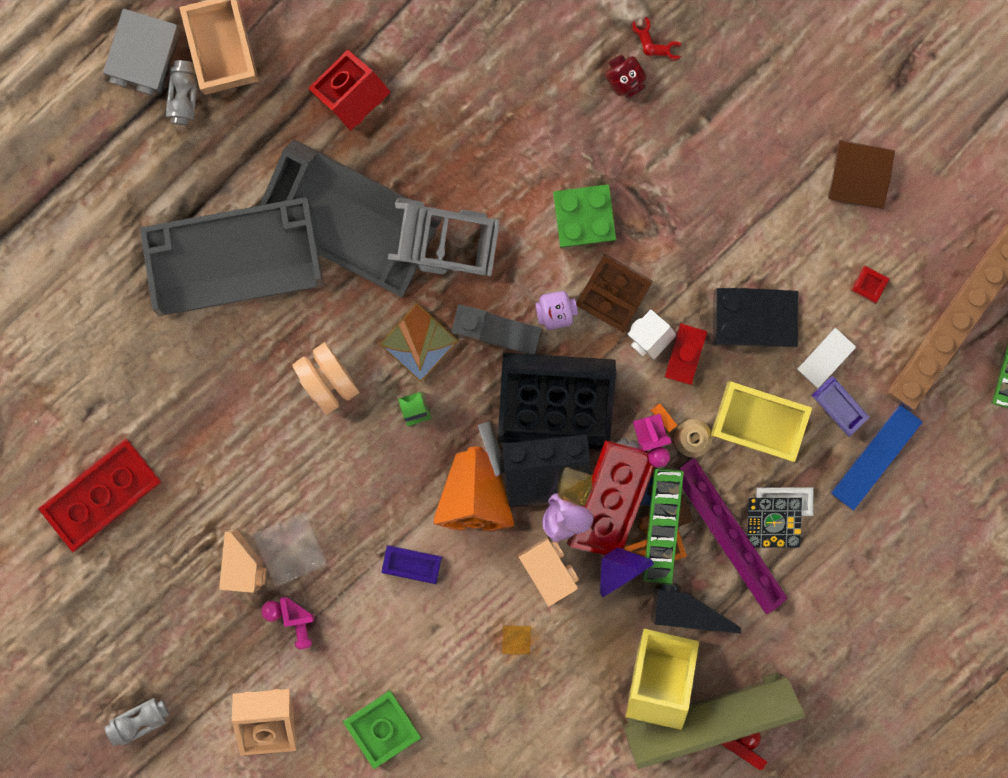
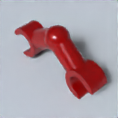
M647 17L644 19L646 25L644 30H639L636 27L635 21H633L632 31L639 36L645 55L666 56L670 61H678L681 56L670 53V48L681 47L682 44L680 42L672 41L668 45L653 44L649 33L651 26Z

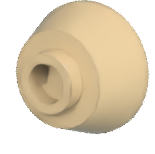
M689 419L682 422L674 433V443L677 450L687 457L702 456L709 450L712 444L710 428L704 422L697 419Z

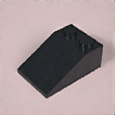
M716 288L713 290V346L798 347V291Z
M661 583V587L654 586L651 621L654 625L741 634L740 626L680 589L678 584Z

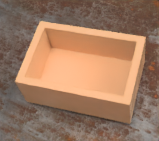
M206 0L179 7L199 88L204 95L259 81L239 0Z

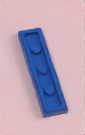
M898 405L830 493L854 511L923 422L902 405Z

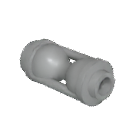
M176 60L173 63V67L170 68L165 117L171 119V124L188 125V121L194 120L197 76L193 62ZM174 87H175V89H176V96H175V98L173 99V93H174ZM191 89L190 101H189V99H188V92H189V90Z
M153 698L110 720V724L105 726V731L114 747L119 744L123 746L166 724V717L170 713L163 700L158 702L156 698ZM140 712L138 716L133 717V718L130 717V716H132V715H134V714ZM142 726H148V727H146V728H144V729H142V730H140V731L137 732V730H138L140 727H142Z

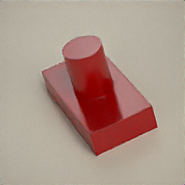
M680 323L664 378L692 385L707 331Z

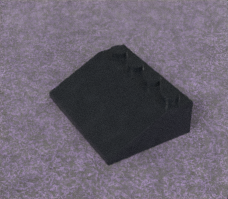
M503 352L497 443L587 435L590 449H602L605 440L610 441L616 359Z

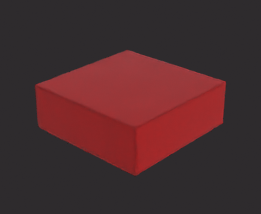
M863 266L851 292L877 304L890 278L867 266Z

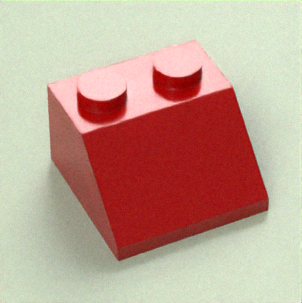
M349 50L342 54L308 88L350 131L359 125L391 92L374 71Z

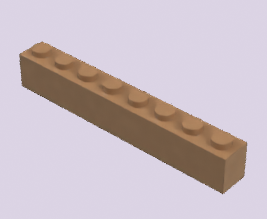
M1008 223L885 395L908 411L916 409L1008 280Z

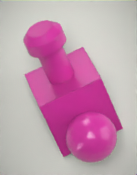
M661 414L632 421L640 449L643 451L651 449L648 456L651 465L657 468L666 466L670 460V454L666 448L661 446L670 444L671 439L666 436Z
M288 596L280 598V604L276 601H268L262 606L261 614L265 620L274 622L283 616L284 627L295 625L297 636L295 647L301 650L311 647L312 640L311 638L308 639L306 623L315 620L314 614L309 613L289 599Z

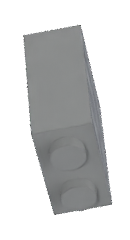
M123 9L103 71L110 78L109 83L126 88V84L137 86L136 91L150 96L153 95V92L162 94L181 33L178 25Z

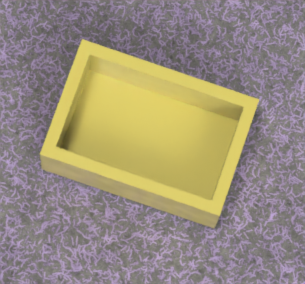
M727 382L711 436L789 462H795L812 407L734 382Z
M643 629L625 717L682 730L689 709L699 641Z

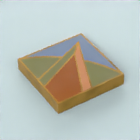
M416 303L379 345L422 382L459 340Z

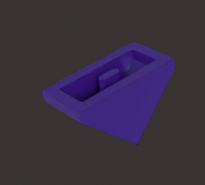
M616 548L603 556L600 581L601 596L605 597L653 566V561L621 548Z

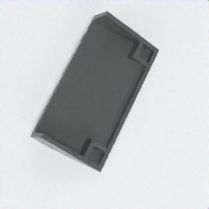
M307 197L140 227L152 309L158 316L325 286Z

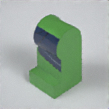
M418 392L398 399L407 426L432 419L424 392Z

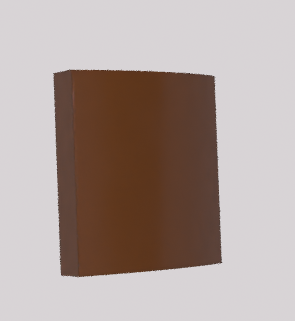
M839 140L828 199L884 209L895 150Z
M604 253L577 300L576 306L624 333L653 281Z

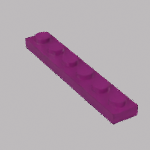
M695 457L676 469L684 471L683 490L765 614L774 611L788 599Z

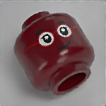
M621 54L608 63L611 68L607 70L605 77L617 96L625 95L626 98H630L645 88L644 82L647 79V75L636 57L630 56L625 58Z

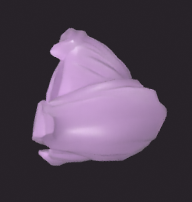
M553 494L549 498L550 506L544 513L542 524L546 534L554 542L568 539L575 533L586 532L592 526L594 518L588 508L576 505L571 499L561 494Z

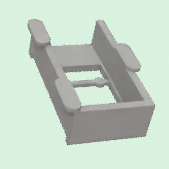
M398 198L395 201L396 209L404 210L398 254H388L389 260L418 264L421 271L436 274H445L447 270L491 276L500 220L490 219L484 213L461 210L460 213L425 207L421 201ZM431 215L444 217L440 245L436 252L437 259L425 258ZM449 218L482 224L475 266L442 260L445 256L444 246Z

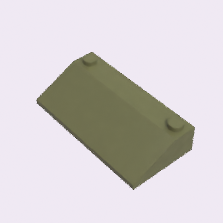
M775 672L763 676V681L690 703L682 730L631 718L627 719L628 723L623 724V728L637 769H642L805 718L803 709L788 678L785 675L779 676V673Z

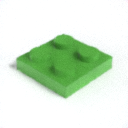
M609 184L553 191L560 248L616 241Z
M391 689L343 720L344 725L373 769L421 738L420 733Z

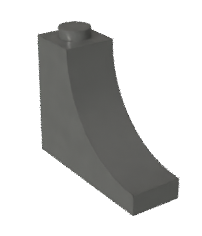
M458 304L452 328L453 336L526 354H535L541 332V327L517 322L491 314L485 310Z

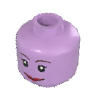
M565 291L543 294L539 302L535 303L539 325L544 324L547 330L569 327L573 322V316L578 315L575 298L569 299Z

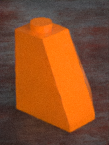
M469 447L467 451L455 455L434 516L435 525L452 530H465V527L482 528V531H497L514 527V520L501 474L495 475L488 453L484 451V448Z

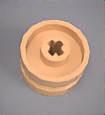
M324 342L313 350V356L319 364V368H316L313 362L304 356L293 363L292 366L301 379L302 386L312 400L317 402L326 415H329L339 408V401L333 392L334 389L337 390L343 399L348 401L358 395L360 391L334 352Z

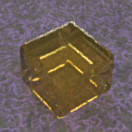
M567 467L563 470L558 483V497L585 506L592 490V475Z

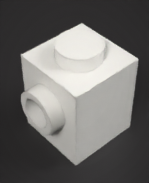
M652 310L643 318L636 320L631 326V331L628 333L633 341L631 347L642 357L647 354L653 360L677 336L671 326Z

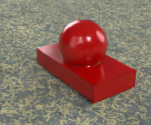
M760 732L721 744L759 770H763L768 763L764 757L753 751L760 744Z

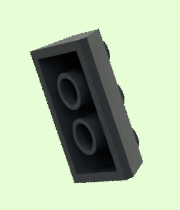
M587 435L502 444L510 508L549 504V498L553 494H561L572 501L583 500L592 477L590 445Z

